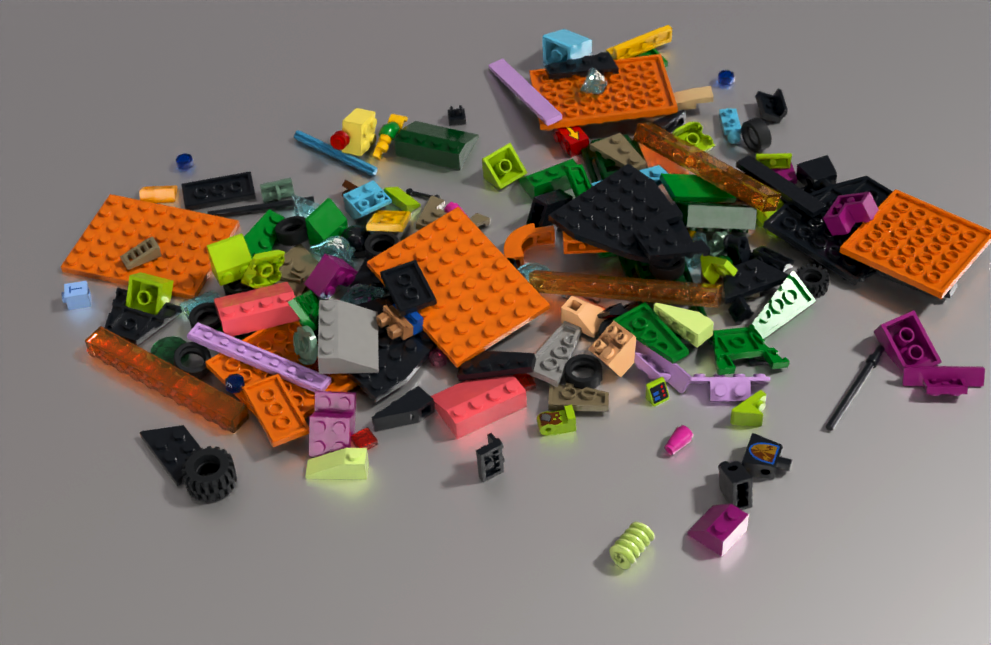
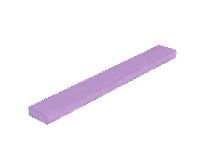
M503 58L488 65L489 70L547 126L563 119L562 114Z
M199 322L187 334L188 340L269 374H279L281 379L312 392L325 391L332 382L329 376L319 374L317 371Z

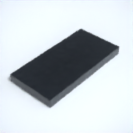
M251 171L181 184L185 209L190 211L256 199Z

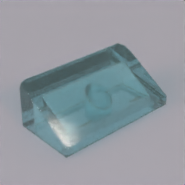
M211 290L179 305L185 316L189 319L190 312L194 307L202 303H214L213 299L219 298V294Z

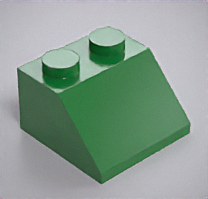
M327 198L305 219L309 245L324 253H328L336 246L332 243L334 242L333 240L335 238L341 239L344 230L348 228L347 218L330 198Z

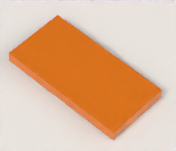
M279 374L242 386L244 396L273 447L309 434V425Z

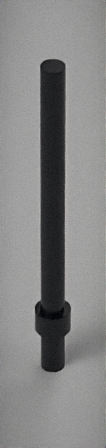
M298 196L292 197L290 200L207 211V214L222 217L291 206L297 208L301 207V205L315 202L314 196L299 198Z
M878 345L874 353L869 355L866 365L826 424V429L830 431L834 429L871 370L876 368L880 362L879 358L885 350L883 346Z

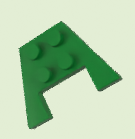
M749 327L713 331L712 340L718 375L734 374L736 367L732 361L744 358L764 357L771 369L788 368L790 361L786 357L782 359L778 355L779 351L774 347L769 348L765 345V340Z

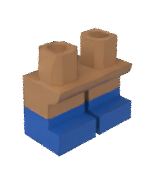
M395 304L389 307L384 305L383 312L376 316V322L380 327L389 325L387 333L391 339L400 336L405 340L423 331V317L417 311L400 316Z

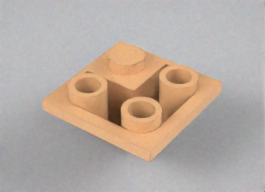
M571 296L561 307V323L567 321L581 327V333L595 338L599 332L600 324L606 320L598 318L597 314L606 308L583 297Z
M613 321L588 350L614 373L622 377L634 363L636 337L616 321Z

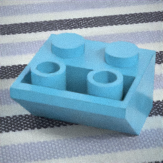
M374 180L343 194L345 211L353 220L392 203L391 198Z

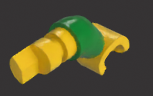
M397 114L390 115L388 123L383 125L379 131L380 142H377L372 155L375 159L380 160L382 153H387L391 141L400 132L408 117Z

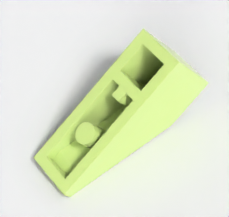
M661 303L654 304V312L673 332L695 347H699L713 335L714 322L700 312Z
M344 448L309 459L305 477L306 479H367L369 467L367 448Z

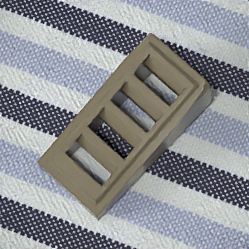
M152 236L120 256L127 270L162 255L158 243Z

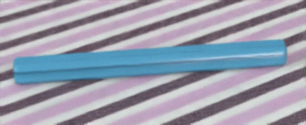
M297 130L294 134V139L369 175L375 176L378 171L377 167L350 154L343 153L342 150H336L331 145L302 131Z

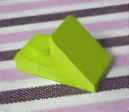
M703 254L700 257L702 274L712 285H715L720 275L735 276L738 271L727 259L703 256Z
M759 390L731 410L730 423L733 425L761 427L763 422V413L761 411L766 406L767 394Z

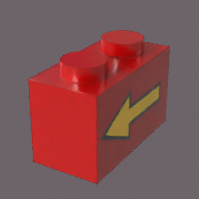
M579 126L555 128V133H553L555 142H559L563 151L567 152L570 157L581 154V149L586 148L589 144V137Z

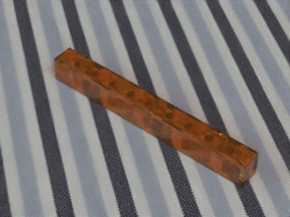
M638 123L633 140L761 212L776 211L781 193L653 123Z
M534 270L529 273V283L539 293L718 308L722 300V285L544 270Z
M102 326L85 340L87 352L90 356L97 357L106 365L115 367L120 373H126L133 380L144 383L149 389L153 388L162 396L174 400L178 405H183L189 408L191 412L203 416L207 421L218 424L223 430L235 433L249 419L247 405Z

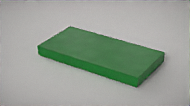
M661 174L659 177L671 199L675 202L735 203L737 199L723 176Z

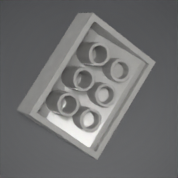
M319 300V374L379 373L378 324L376 322L378 312L342 300Z

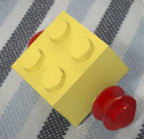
M360 108L354 109L342 120V131H337L331 136L330 143L332 147L336 150H342L343 153L362 156L376 142L375 127L377 119L375 118V112Z

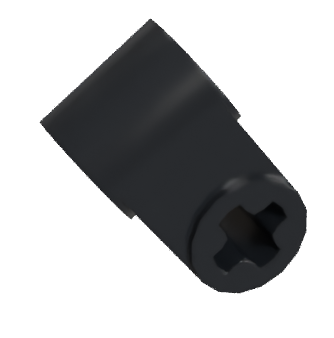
M727 234L724 237L723 246L727 256L732 259L733 266L749 261L752 252L747 237H736L733 234Z

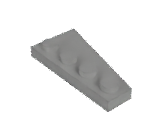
M564 321L536 352L534 371L527 374L558 387L565 371V365L571 358L581 335V327Z

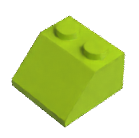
M242 233L207 245L212 272L220 286L242 278L252 260Z
M142 272L129 275L125 306L157 315L164 304L170 302L174 281Z

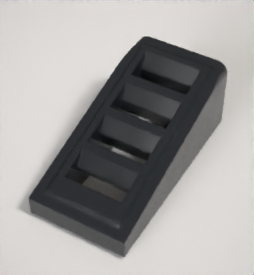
M681 110L678 113H673L652 122L653 136L662 141L675 129L684 125L686 111Z

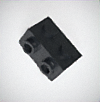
M777 89L774 95L760 91L757 92L755 97L761 118L780 123L788 112L782 90Z

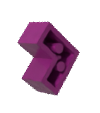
M870 192L839 195L823 219L832 236L846 235L856 222L871 221L879 209Z
M325 253L304 285L317 296L329 299L335 293L338 285L348 287L352 284L358 272L343 259Z

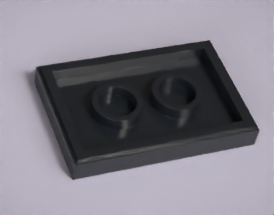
M416 260L380 272L381 278L400 316L437 304V299Z

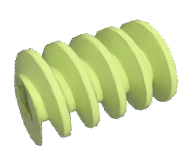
M633 522L615 544L611 546L609 550L611 559L620 568L629 569L631 564L635 562V558H638L640 553L645 551V547L650 545V541L654 540L653 531L643 523Z

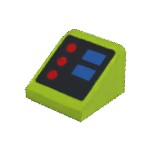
M663 377L646 384L645 398L652 406H657L669 400V393Z

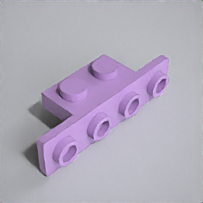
M636 340L635 366L647 373L651 381L663 377L665 382H668L679 393H684L690 383L691 376L677 363L672 364Z
M694 374L693 377H690L689 384H710V402H743L751 397V384H769L770 377H765V374H753V377H745V374H733V377H725V375L714 374L713 377H705V374Z

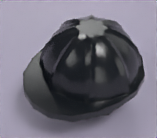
M352 225L344 230L341 236V244L344 245V249L351 256L365 258L364 244L371 233L366 231V228L363 226Z

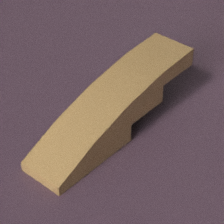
M711 86L673 93L678 112L679 110L696 109V103L713 102L714 99ZM657 115V116H654V117H645V118L665 117V116H668V115Z

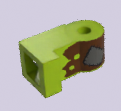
M572 405L564 406V410L543 412L537 416L538 428L542 435H556L576 431V417Z

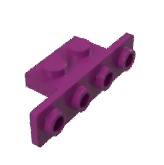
M904 366L902 384L903 386H923L926 394L931 396H940L941 394L960 396L961 394L968 393V387L984 386L985 368L968 366Z

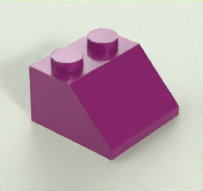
M733 504L713 505L692 526L687 535L722 557L746 532L749 514Z

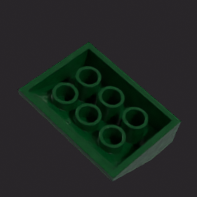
M414 121L402 128L395 138L396 156L461 170L479 135Z

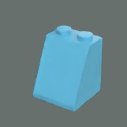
M562 29L542 36L543 63L550 65L551 63H560L569 59H578L583 56H589L592 53V39L569 30Z

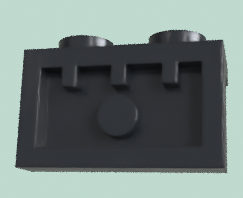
M763 245L753 249L750 260L756 258L783 272L792 268L795 260Z
M492 433L487 434L488 444L476 450L478 474L482 482L504 472L503 463L505 459L502 455L504 447L501 440L495 438Z

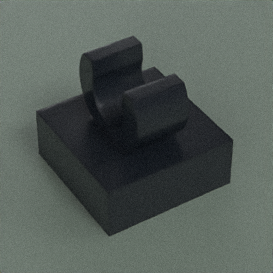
M459 105V109H453V106H450V110H447L449 126L466 124L465 110L462 108V105Z
M739 296L728 309L733 320L738 324H742L745 319H750L754 314L744 297Z

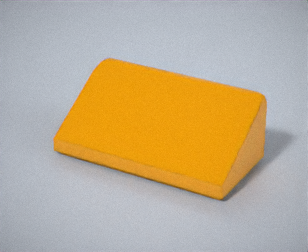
M176 185L142 187L139 190L140 200L151 203L175 202L178 187Z

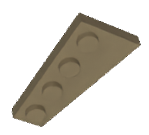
M302 244L295 245L284 254V268L289 271L293 270L307 278L319 263ZM340 285L337 286L333 296L341 290Z

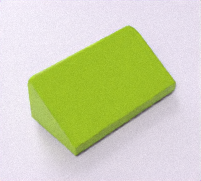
M792 153L756 154L754 158L770 169H783L791 167Z
M399 187L384 188V192L391 198L392 203L402 211L413 212L421 206L419 202Z

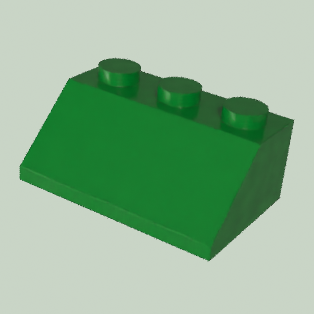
M573 159L519 178L518 182L532 200L535 196L558 189L567 191L572 188L564 169L566 166L578 164Z

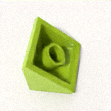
M511 143L482 159L483 178L499 190L527 174Z

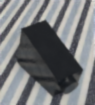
M558 189L533 197L526 225L534 223L535 228L554 225L549 221V214L570 202L573 196Z

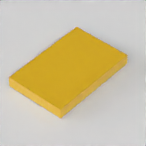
M376 210L366 224V231L403 232L411 219V212Z

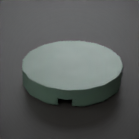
M309 326L297 327V332L293 336L294 351L296 355L300 356L301 359L299 361L302 364H314L318 356L315 334Z

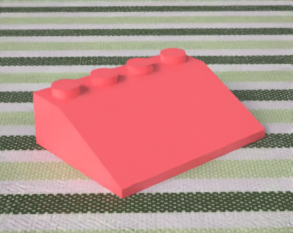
M288 282L213 299L223 333L232 337L299 321L300 319L288 304L290 300L295 298Z
M512 375L462 381L431 396L434 399L436 411L457 439L527 407L526 390Z

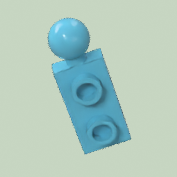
M731 108L719 110L723 134L727 135L729 143H739L741 140V125L737 110Z

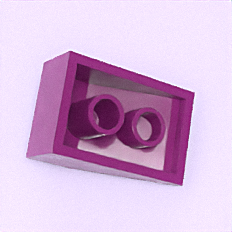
M915 310L881 324L873 331L880 345L885 348L886 354L902 373L904 366H936L942 363Z

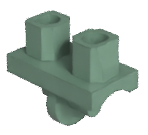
M291 178L260 184L264 203L273 200L281 201L282 198L295 196Z
M727 232L714 233L713 239L706 243L710 248L709 256L719 257L722 254H726L723 240Z

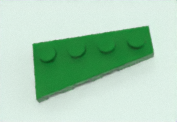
M310 290L293 298L288 304L300 318L301 326H309L315 331L319 322V299Z

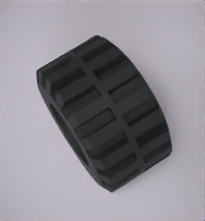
M207 446L205 449L201 447L198 449L199 451L191 452V456H187L182 464V475L189 495L191 497L195 496V499L198 501L203 499V502H208V500L214 502L218 498H225V494L229 495L232 492L231 489H234L236 486L235 482H237V474L230 453L227 454L225 449L220 450V447L216 446L215 448ZM215 472V473L212 474V475L203 476V475H205V474H207V473Z

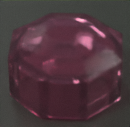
M436 348L430 353L429 362L432 366L442 367L447 364L448 357L440 348Z

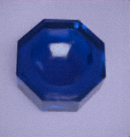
M722 70L718 73V83L725 86L731 85L734 82L733 72Z
M183 153L176 158V164L179 169L186 170L194 164L191 154Z
M230 374L225 379L226 390L231 393L241 392L242 386H245L244 377L239 374Z

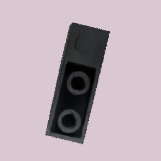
M417 386L398 400L393 401L382 411L377 412L372 417L373 430L377 432L421 422L435 412L434 399Z

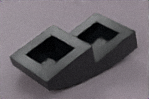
M635 301L624 306L622 303L609 306L597 314V316L602 319L619 317L639 306V303Z

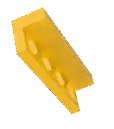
M670 25L660 27L608 48L606 52L610 53L613 60L632 58L671 42L672 27Z

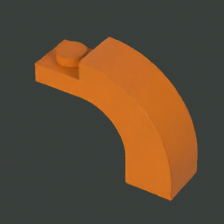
M534 223L519 227L507 237L504 243V256L506 258H514L518 270L524 269L523 254L526 250L535 246L555 243L554 226L535 228Z

